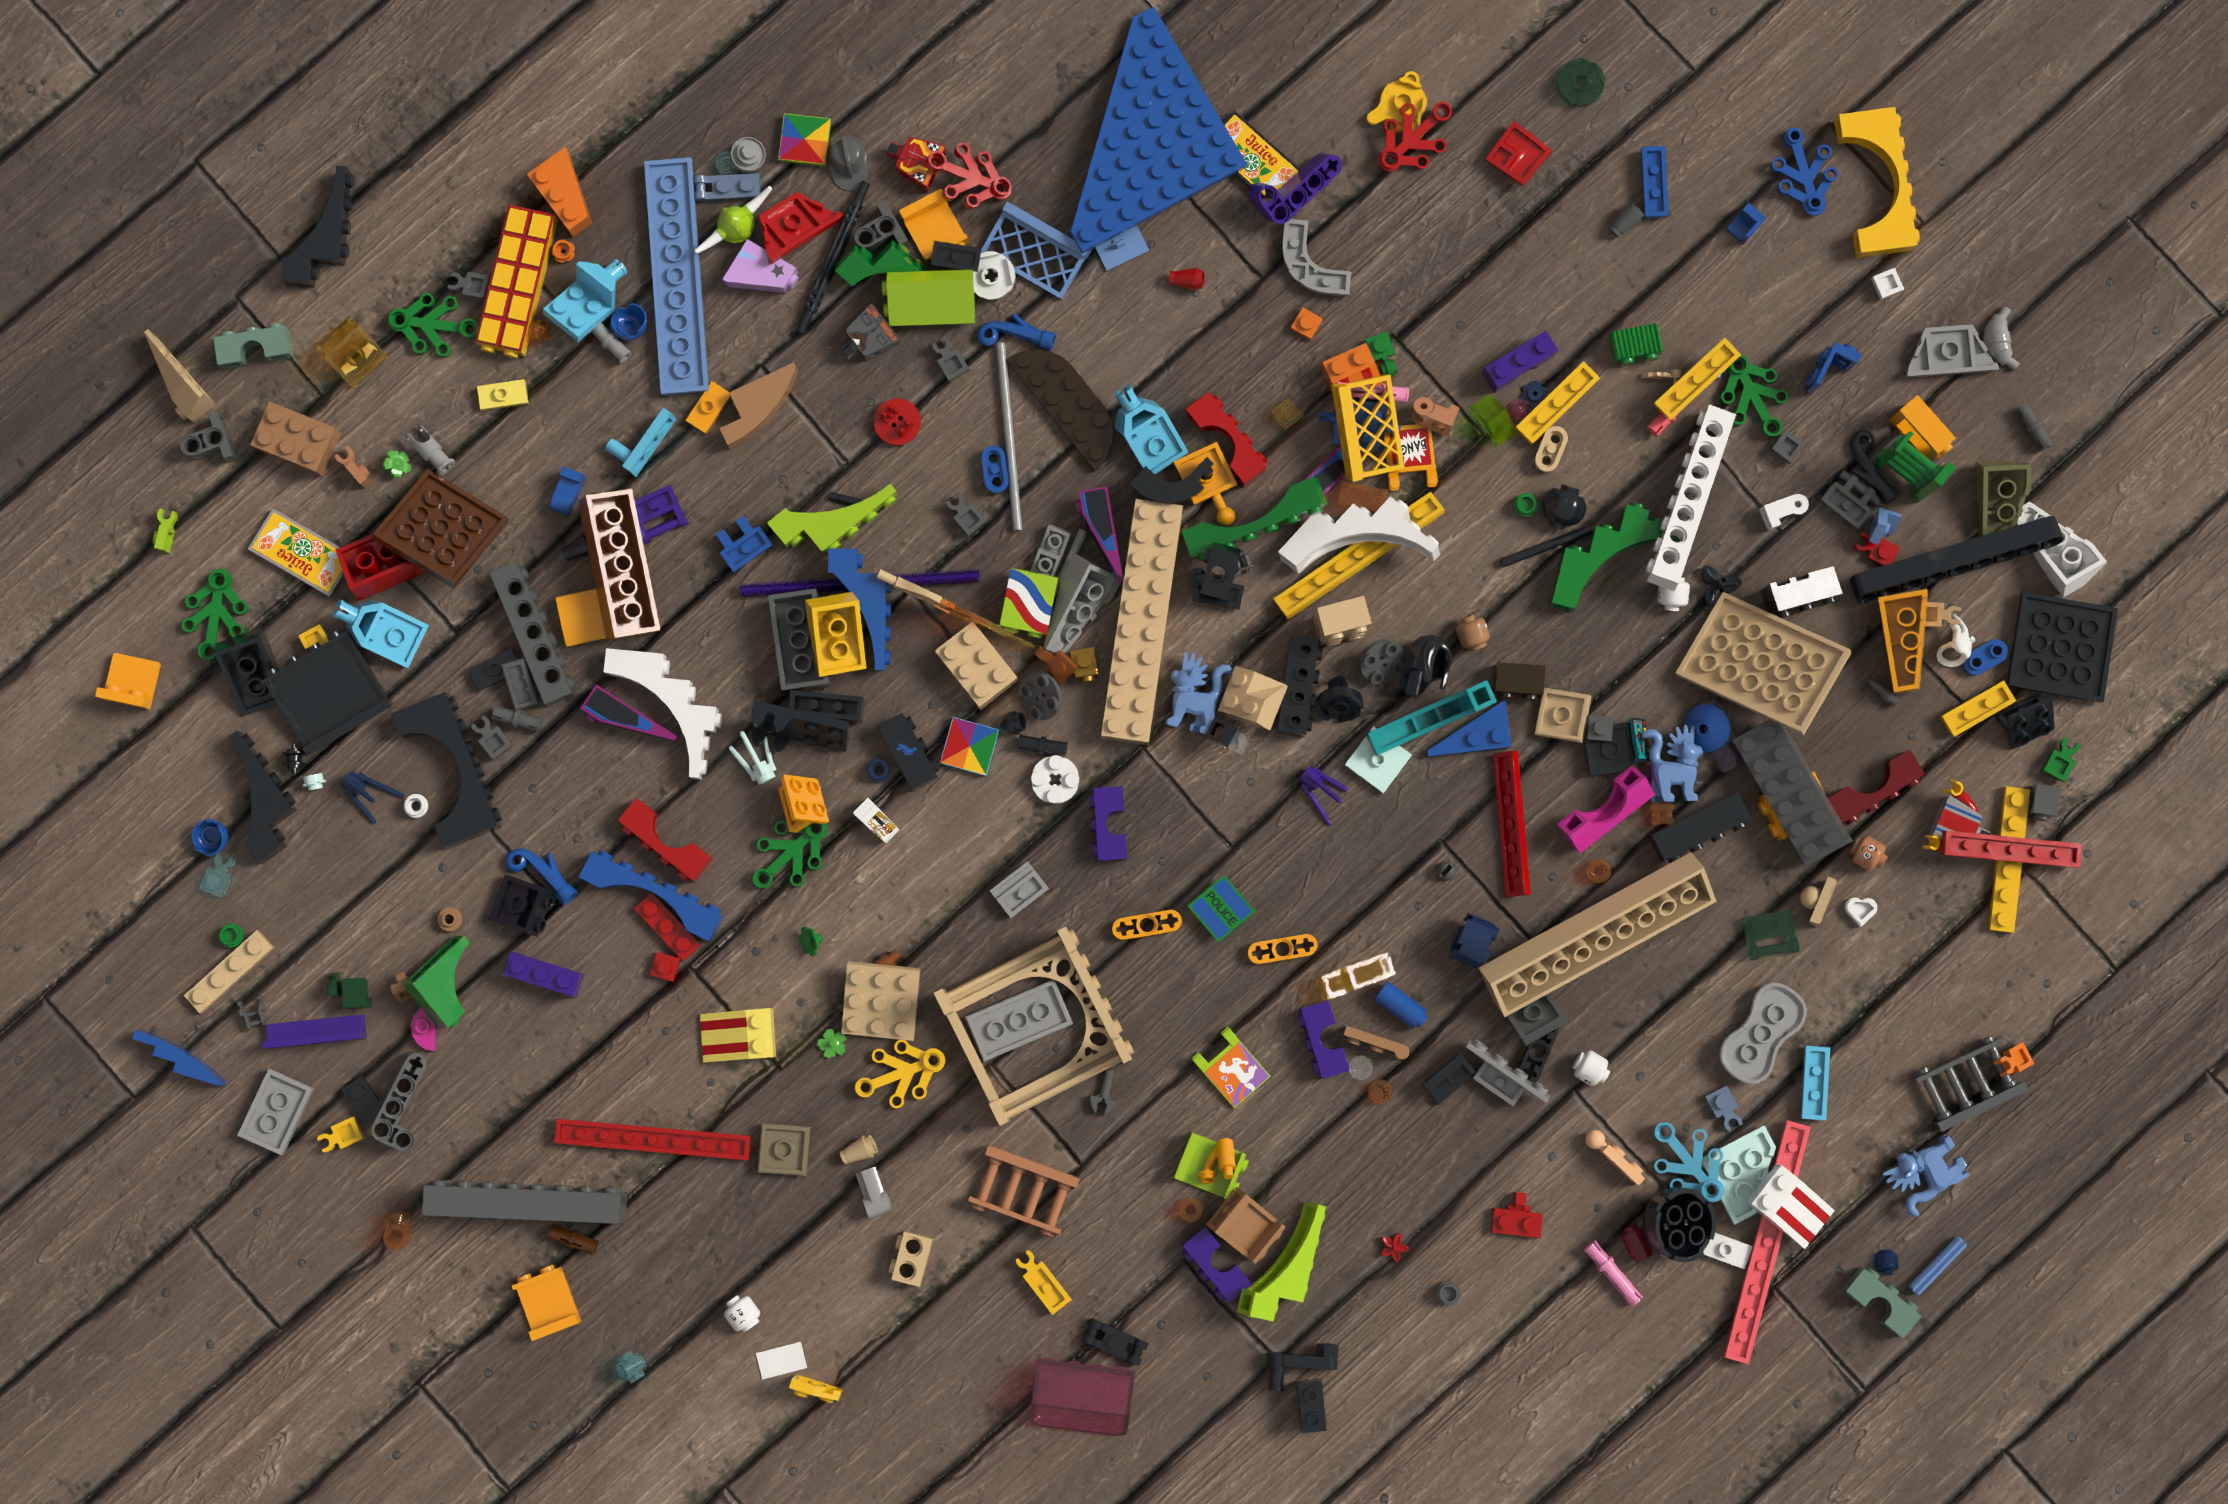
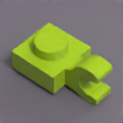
M159 509L157 518L161 525L154 532L153 544H155L154 548L160 552L170 553L175 533L173 528L178 519V514L172 511L171 517L165 519V510Z

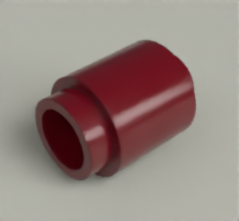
M1634 1223L1623 1229L1624 1233L1621 1235V1238L1630 1257H1633L1635 1262L1641 1261L1653 1254L1644 1237L1642 1226H1637Z

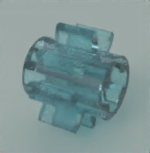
M630 1350L617 1358L619 1363L615 1366V1370L621 1380L626 1381L629 1379V1382L633 1383L645 1375L642 1370L646 1368V1362L639 1353L633 1354Z

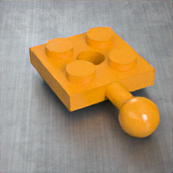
M1215 442L1174 461V465L1181 480H1183L1206 457L1214 463L1212 477L1206 481L1203 479L1199 481L1205 489L1192 498L1191 501L1195 506L1212 498L1218 510L1216 515L1218 523L1223 526H1229L1235 521V512L1231 508L1226 507L1221 493L1236 487L1237 482L1218 443Z

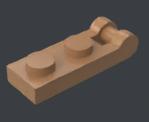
M1349 1026L1344 1027L1342 1036L1347 1037L1346 1042L1360 1046L1361 1042L1370 1044V1050L1382 1054L1384 1049L1393 1052L1397 1059H1406L1409 1056L1410 1051L1406 1045Z

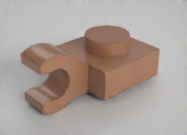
M346 446L345 449L348 451L349 456L346 459H342L336 454V460L345 466L360 485L364 488L368 487L372 483L368 477L371 473L362 463L359 465L355 463V452Z

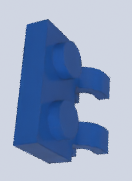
M741 516L736 522L745 535L734 543L724 529L716 534L725 547L720 554L733 572H736L773 546L761 527L758 525L753 529L744 516Z

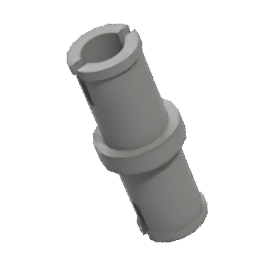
M602 323L591 331L601 342V346L605 350L608 349L620 363L625 362L631 356V351Z

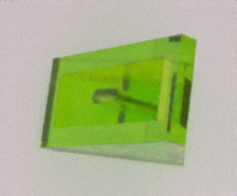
M1491 394L1470 407L1496 446L1517 434L1507 409Z

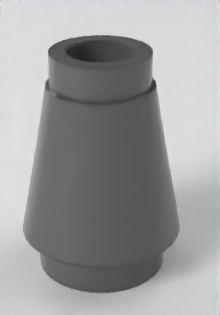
M1631 202L1628 206L1625 205L1609 229L1619 238L1642 222L1641 218L1644 214Z

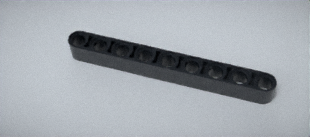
M2048 516L1855 574L1849 579L1857 603H1867L1878 600V597L1898 594L2057 546L2063 542L2064 536L2056 517Z

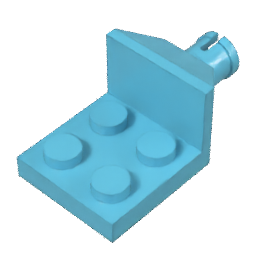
M618 259L612 260L605 268L599 264L579 261L576 264V281L543 308V315L579 342L615 311L616 281L627 274L626 267L622 262L616 266L619 263Z
M1131 385L1122 387L1125 394L1120 390L1116 391L1114 395L1122 408L1118 411L1114 428L1125 438L1142 469L1147 466L1156 474L1189 453L1161 406L1152 400L1137 398Z
M339 600L335 606L344 610L345 613L333 609L332 617L346 622V629L356 645L409 668L427 631L428 624L376 600H369L356 606L349 605L343 600Z

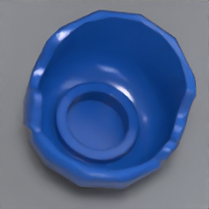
M630 303L625 308L618 307L611 317V330L619 339L633 341L640 338L646 331L647 314L643 307L635 303Z
M209 818L202 820L192 829L191 840L195 850L206 855V857L222 852L228 843V831L217 820Z

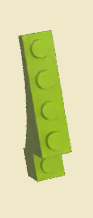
M889 484L873 496L841 509L803 513L790 512L785 508L767 524L787 548L791 545L796 547L804 540L803 535L807 534L823 555H825L828 549H838L841 546L840 542L846 537L850 539L859 532L858 527L864 522L867 524L872 522L878 516L876 512L881 508L887 509L895 503V497L898 494L894 487Z
M1307 1201L1304 1202L1295 1231L1276 1262L1247 1289L1242 1288L1237 1308L1238 1313L1274 1322L1275 1314L1278 1311L1279 1297L1298 1302L1304 1301L1308 1290L1307 1285L1310 1272L1313 1268L1316 1247L1319 1244L1321 1226L1325 1219L1326 1206Z

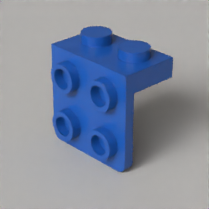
M1835 342L1831 347L1827 346L1817 358L1815 364L1819 365L1818 368L1816 367L1814 372L1810 373L1805 385L1809 386L1806 392L1811 394L1819 387L1830 364L1848 372L1858 363L1862 354L1856 352L1857 349L1849 344L1841 345Z

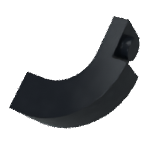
M1206 457L1187 478L1178 482L1164 481L1145 466L1129 484L1140 494L1152 501L1168 504L1182 503L1196 497L1205 489L1199 481L1201 479L1206 481L1214 472L1212 469L1214 463Z

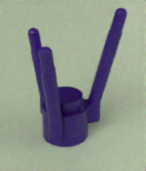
M1310 766L1298 779L1303 783L1300 788L1306 792L1326 824L1331 826L1330 819L1310 789L1315 791L1320 787L1337 803H1341L1342 800L1324 785L1323 781L1329 782L1344 792H1347L1348 788L1324 774L1319 768L1316 770L1313 766Z

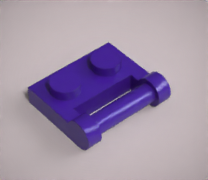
M671 485L634 501L644 544L651 542L652 538L680 525L682 527L688 525V521ZM672 511L675 512L677 517L646 530L644 524Z

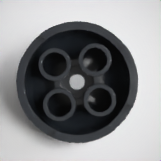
M1671 1187L1662 1190L1649 1201L1644 1211L1642 1221L1644 1237L1650 1248L1665 1259L1677 1262L1697 1260L1705 1254L1703 1251L1709 1244L1710 1239L1713 1240L1715 1236L1716 1216L1710 1201H1707L1695 1189Z

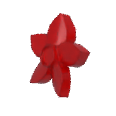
M1401 1233L1395 1235L1393 1240L1389 1237H1382L1384 1244L1387 1246L1382 1250V1256L1392 1255V1258L1399 1262L1400 1252L1410 1249L1407 1245L1400 1244L1402 1240Z

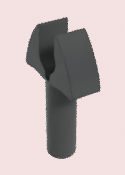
M1107 1069L1104 1072L1100 1094L1096 1097L1090 1096L1091 1105L1095 1113L1097 1111V1104L1102 1101V1098L1105 1099L1107 1104L1104 1115L1108 1114L1117 1102L1111 1100L1109 1096L1114 1076V1070Z

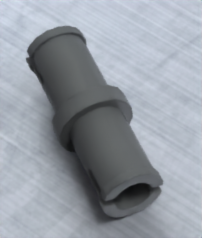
M2029 403L2015 411L2026 427L2025 432L2027 435H2031L2040 452L2054 444L2043 428L2044 423L2042 420L2039 421Z
M496 705L492 713L493 721L511 724L516 729L522 727L539 733L542 726V717L524 714L519 709L513 711Z

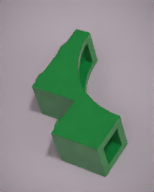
M892 240L874 259H872V254L865 247L860 248L855 244L836 263L835 271L853 287L860 280L874 274L927 271V267L921 260L912 258L909 255L908 249L903 244H897Z

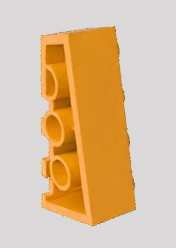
M1927 589L1878 597L1895 694L1920 690L1928 600Z

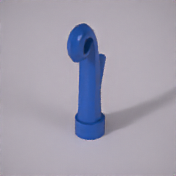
M1012 314V318L1017 324L990 321L984 323L977 332L978 341L985 346L993 345L997 341L998 332L1036 344L1041 349L1052 351L1056 339L1055 332L1037 329L1022 320L1017 314ZM991 331L993 333L991 338L984 337L986 332Z
M518 848L508 853L505 863L509 870L514 872L521 871L529 862L554 891L556 898L563 905L568 904L577 895L578 891L571 884H568L559 872L552 853L547 854L548 864L527 849ZM521 857L520 864H513L514 858Z

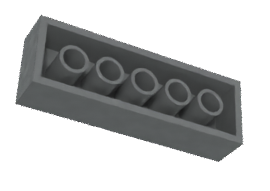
M1769 719L1733 740L1806 867L1853 841L1787 727Z

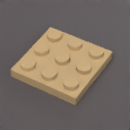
M848 961L841 1034L914 1041L921 968Z

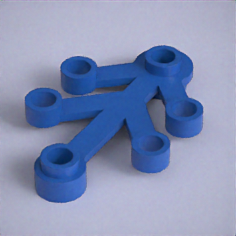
M1793 127L1785 132L1783 143L1786 147L1792 148L1799 171L1786 165V161L1782 157H1776L1772 161L1771 170L1802 184L1805 193L1793 188L1792 182L1787 179L1782 180L1778 184L1777 190L1781 195H1788L1801 202L1803 210L1808 215L1818 216L1826 208L1824 195L1831 183L1837 179L1838 170L1834 167H1828L1823 172V181L1815 191L1813 181L1824 161L1830 157L1832 150L1828 145H1821L1816 151L1813 163L1808 168L1801 145L1804 138L1803 133L1800 129ZM1791 133L1797 134V135H1798V139H1797V140H1793V139L1791 138L1790 134H1791ZM1820 150H1826L1827 156H1822ZM1780 162L1782 168H1776L1774 163ZM1827 172H1833L1834 178H1829ZM1787 184L1789 186V190L1784 191L1781 188V185ZM1811 200H1816L1819 204L1818 207H1813Z

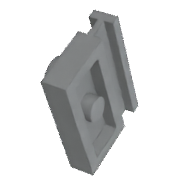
M1027 861L992 888L990 892L1012 919L1047 892L1049 888Z

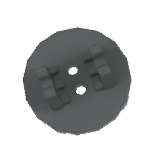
M1392 639L1375 641L1361 653L1359 661L1360 671L1373 684H1380L1403 672L1405 652L1401 645Z
M1042 672L1032 674L1019 688L1024 705L1033 720H1047L1055 717L1059 713L1061 705L1064 704L1060 687L1049 674Z

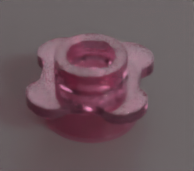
M1521 398L1511 401L1506 406V411L1509 415L1507 419L1512 421L1523 418L1529 410L1527 407L1529 402L1527 400L1523 401Z

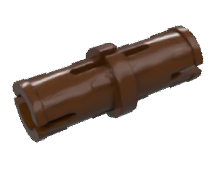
M555 1224L551 1226L547 1237L549 1240L567 1245L568 1249L573 1250L575 1248L591 1255L595 1254L599 1244V1240L581 1235L577 1230L570 1231Z

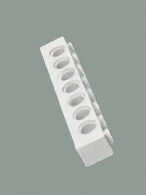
M1708 405L1705 412L1700 411L1696 421V425H1699L1698 432H1693L1689 442V446H1692L1690 454L1686 453L1682 462V466L1685 467L1683 475H1678L1674 486L1678 488L1676 496H1671L1667 506L1668 509H1671L1669 517H1664L1660 527L1664 531L1661 538L1657 537L1653 547V551L1656 552L1655 558H1650L1646 568V572L1649 573L1647 582L1672 591L1678 586L1736 414L1712 405ZM1706 431H1712L1715 437H1710ZM1699 452H1705L1708 458L1702 457ZM1692 472L1698 473L1701 479L1693 477ZM1684 494H1691L1694 500L1687 499ZM1677 515H1684L1687 521H1681ZM1670 536H1677L1680 542L1672 541ZM1663 557H1669L1673 564L1666 563Z

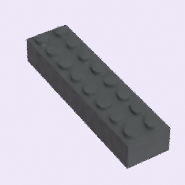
M431 1180V1184L424 1185L422 1215L614 1224L626 1222L628 1192H621V1187L603 1188V1191H597V1186L578 1187V1190H572L573 1185L554 1186V1189H548V1184H530L529 1188H524V1183H505V1187H499L500 1182H480V1186H475V1181H456V1185H451V1180Z

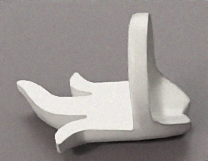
M1951 615L1953 620H1961L1957 615ZM1962 620L1957 625L1949 624L1953 630V639L1942 645L1937 651V660L1944 666L1957 667L1971 656L1972 643L1975 642L1974 636L1969 637L1968 629ZM1947 648H1954L1957 652L1961 653V656L1955 660H1948L1942 656V652Z

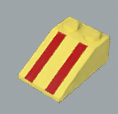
M772 1008L700 1014L703 1063L776 1057Z

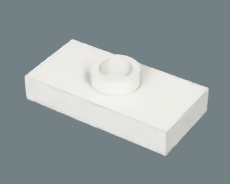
M1715 1233L1714 1239H1710L1703 1252L1706 1256L1745 1269L1753 1246Z

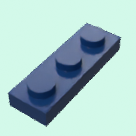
M1666 146L1641 147L1644 219L1668 218Z

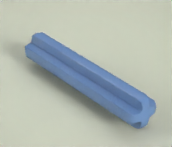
M1955 1237L1909 1284L1910 1290L1914 1294L1920 1295L1966 1248L1967 1244L1960 1237Z

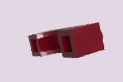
M1907 750L1884 763V781L1875 792L1864 794L1847 786L1828 797L1842 823L1845 822L1846 825L1855 822L1859 819L1857 814L1864 810L1868 814L1880 807L1879 801L1884 798L1890 801L1900 795L1898 790L1907 786L1910 789L1921 782L1919 778L1925 775L1911 750Z

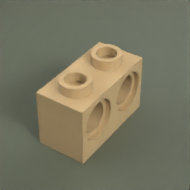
M904 1231L903 1236L898 1235L895 1249L899 1250L897 1260L892 1259L889 1273L893 1274L891 1280L920 1287L934 1238L909 1231ZM915 1239L919 1242L920 1250L917 1253L908 1251L907 1242L909 1240ZM909 1263L913 1266L914 1273L912 1276L905 1277L901 1274L900 1268L902 1264Z

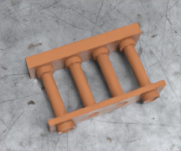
M988 1145L985 1155L990 1156L988 1159L990 1164L978 1197L969 1196L968 1201L972 1202L971 1207L984 1212L986 1208L1041 1227V1233L1054 1237L1055 1233L1060 1234L1062 1229L1055 1227L1068 1190L1071 1191L1072 1187L1077 1188L1080 1178ZM1004 1161L1012 1164L1011 1169L1013 1172L1001 1205L998 1206L987 1202V1198L999 1165L1002 1166ZM1026 1170L1035 1173L1034 1178L1036 1180L1024 1213L1020 1214L1009 1209L1022 1173L1025 1174ZM1050 1178L1058 1181L1057 1186L1059 1188L1045 1223L1032 1217L1044 1184Z

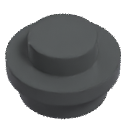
M1451 1281L1442 1282L1436 1290L1438 1301L1445 1306L1456 1304L1461 1296L1460 1288Z

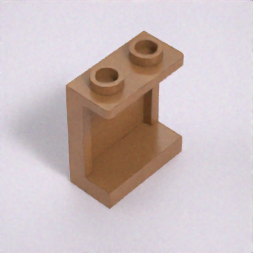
M1238 1187L1233 1190L1206 1224L1253 1264H1256L1266 1255L1268 1248L1274 1241L1280 1238L1282 1231L1285 1229L1281 1222Z

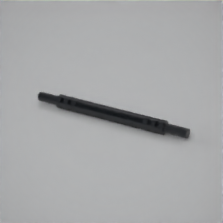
M861 181L853 201L849 202L803 307L805 311L796 329V332L805 335L813 314H817L834 275L836 263L841 259L863 208L862 202L870 186L866 181Z

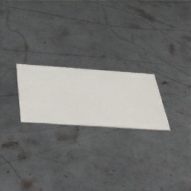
M801 1342L756 1353L762 1380L807 1368Z

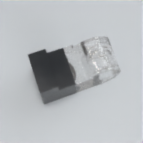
M1217 718L1213 719L1205 735L1207 739L1240 756H1243L1251 741L1250 737L1241 733L1235 726ZM1222 726L1223 730L1219 738L1215 737V730Z

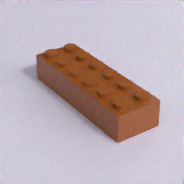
M632 489L584 496L578 500L607 642L649 635L660 631Z

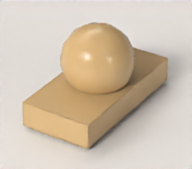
M1828 877L1822 891L1816 886H1807L1801 891V904L1807 909H1814L1810 918L1811 925L1820 926L1837 885L1836 879Z

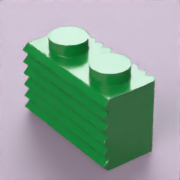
M1658 323L1612 331L1608 335L1613 363L1620 362L1621 366L1634 364V360L1641 358L1644 359V362L1658 359V355H1661L1663 352Z

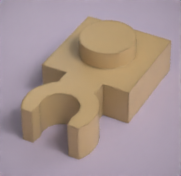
M1927 602L1925 627H1943L1944 620L1950 624H1960L1961 620H1953L1951 614L1953 611H1961V608L1951 606L1944 610V603Z

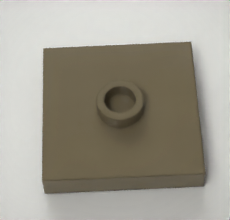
M762 1123L758 1172L807 1176L811 1127Z

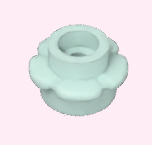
M322 773L303 777L304 784L302 786H307L308 791L323 788L322 783H325L326 780L323 779Z

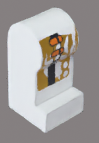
M869 798L853 812L860 821L886 844L899 831L896 825Z

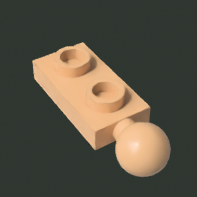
M1592 1130L1586 1135L1588 1147L1599 1149V1152L1633 1184L1639 1186L1645 1178L1641 1175L1643 1170L1633 1161L1629 1164L1623 1158L1625 1153L1615 1144L1612 1147L1608 1145L1601 1131Z

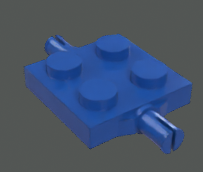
M1352 398V399L1355 400L1356 402H1359V400H1360L1361 398ZM1366 399L1362 406L1371 412L1378 401ZM1382 403L1375 415L1385 421L1388 407ZM1360 408L1355 415L1356 423L1362 426L1369 414ZM1321 410L1319 421L1333 423L1334 430L1331 441L1332 443L1340 444L1336 412L1330 413ZM1372 418L1366 430L1375 435L1382 423ZM1386 427L1379 439L1381 440L1385 432L1392 433V430ZM1363 432L1358 439L1359 446L1366 449L1373 438ZM1376 441L1371 450L1379 451L1380 443Z

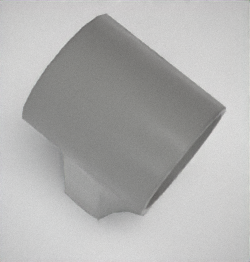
M876 1166L856 1173L869 1219L893 1211L886 1190L883 1189Z

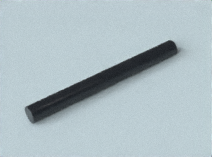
M1590 525L1501 558L1500 561L1504 568L1593 534Z

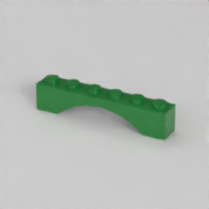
M1311 477L1291 485L1283 499L1273 510L1252 523L1242 526L1221 527L1202 522L1183 530L1182 534L1191 558L1203 561L1206 549H1211L1213 542L1235 547L1234 544L1242 540L1243 543H1248L1257 539L1256 535L1265 532V534H1270L1279 530L1278 526L1287 523V525L1299 522L1301 520L1300 517L1305 514L1309 516L1319 514L1323 511L1322 507L1328 504L1318 478Z

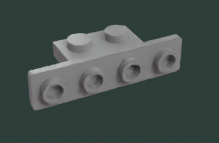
M1470 1040L1467 1043L1466 1047L1485 1060L1473 1079L1512 1106L1516 1104L1525 1089L1547 1103L1550 1095L1547 1093L1549 1090L1538 1082L1533 1084L1527 1079L1528 1075L1518 1068L1513 1070L1507 1066L1508 1061L1498 1054L1493 1056L1487 1052L1488 1047L1480 1041L1475 1040L1473 1042Z

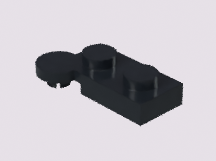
M1193 568L1189 572L1188 581L1195 587L1193 601L1240 610L1244 585L1232 583L1229 599L1224 600L1200 593L1202 586L1197 584L1200 572L1204 571L1203 569Z

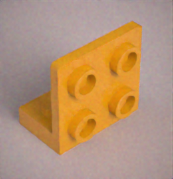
M114 653L105 689L97 687L95 697L150 710L161 663Z

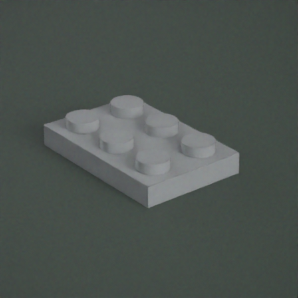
M268 1068L237 1136L279 1155H284L315 1088Z

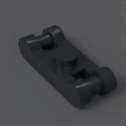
M1090 1318L1088 1323L1090 1327L1087 1334L1084 1333L1081 1339L1083 1342L1118 1356L1132 1364L1140 1365L1142 1361L1140 1357L1143 1350L1147 1349L1148 1342L1097 1319ZM1099 1330L1105 1332L1102 1340L1096 1338ZM1128 1342L1135 1345L1132 1353L1125 1351Z

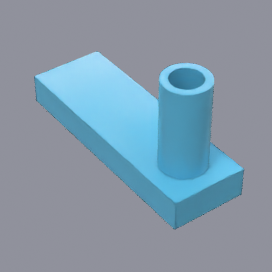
M662 408L633 451L615 439H611L607 443L605 450L624 462L622 467L637 477L677 419L671 412Z

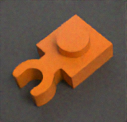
M2023 1042L2002 1052L2003 1057L1994 1061L1995 1065L2000 1063L2004 1067V1071L2000 1073L2001 1077L2011 1073L2014 1075L2034 1064Z

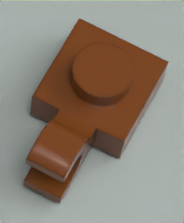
M1039 646L1034 652L1039 659L1048 663L1044 669L1060 685L1065 684L1079 667L1062 650L1054 653Z

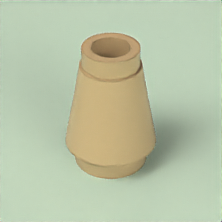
M863 1135L840 1151V1156L844 1164L873 1158L874 1154L878 1153V1148L871 1135L866 1137Z

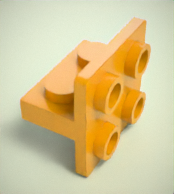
M783 775L781 777L782 786L778 788L789 832L797 833L811 823L826 824L829 822L821 787L817 779Z

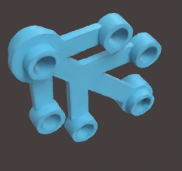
M1668 1122L1658 1124L1655 1128L1656 1138L1661 1142H1667L1684 1164L1668 1162V1160L1661 1158L1655 1162V1170L1661 1174L1672 1172L1694 1175L1699 1183L1684 1182L1681 1178H1674L1670 1182V1188L1673 1187L1674 1181H1680L1682 1187L1699 1191L1707 1201H1719L1724 1195V1185L1718 1180L1719 1165L1723 1159L1722 1150L1713 1148L1708 1152L1710 1168L1709 1175L1707 1176L1702 1170L1704 1142L1708 1138L1706 1130L1699 1128L1693 1132L1694 1148L1692 1158L1675 1137L1674 1126ZM1663 1127H1667L1670 1130L1668 1136L1662 1135L1661 1129ZM1699 1131L1704 1133L1702 1141L1696 1138V1133ZM1713 1151L1719 1152L1720 1158L1718 1160H1714L1711 1157ZM1662 1161L1666 1163L1665 1170H1660L1658 1168L1659 1162ZM1710 1185L1716 1187L1717 1192L1715 1194L1708 1192Z

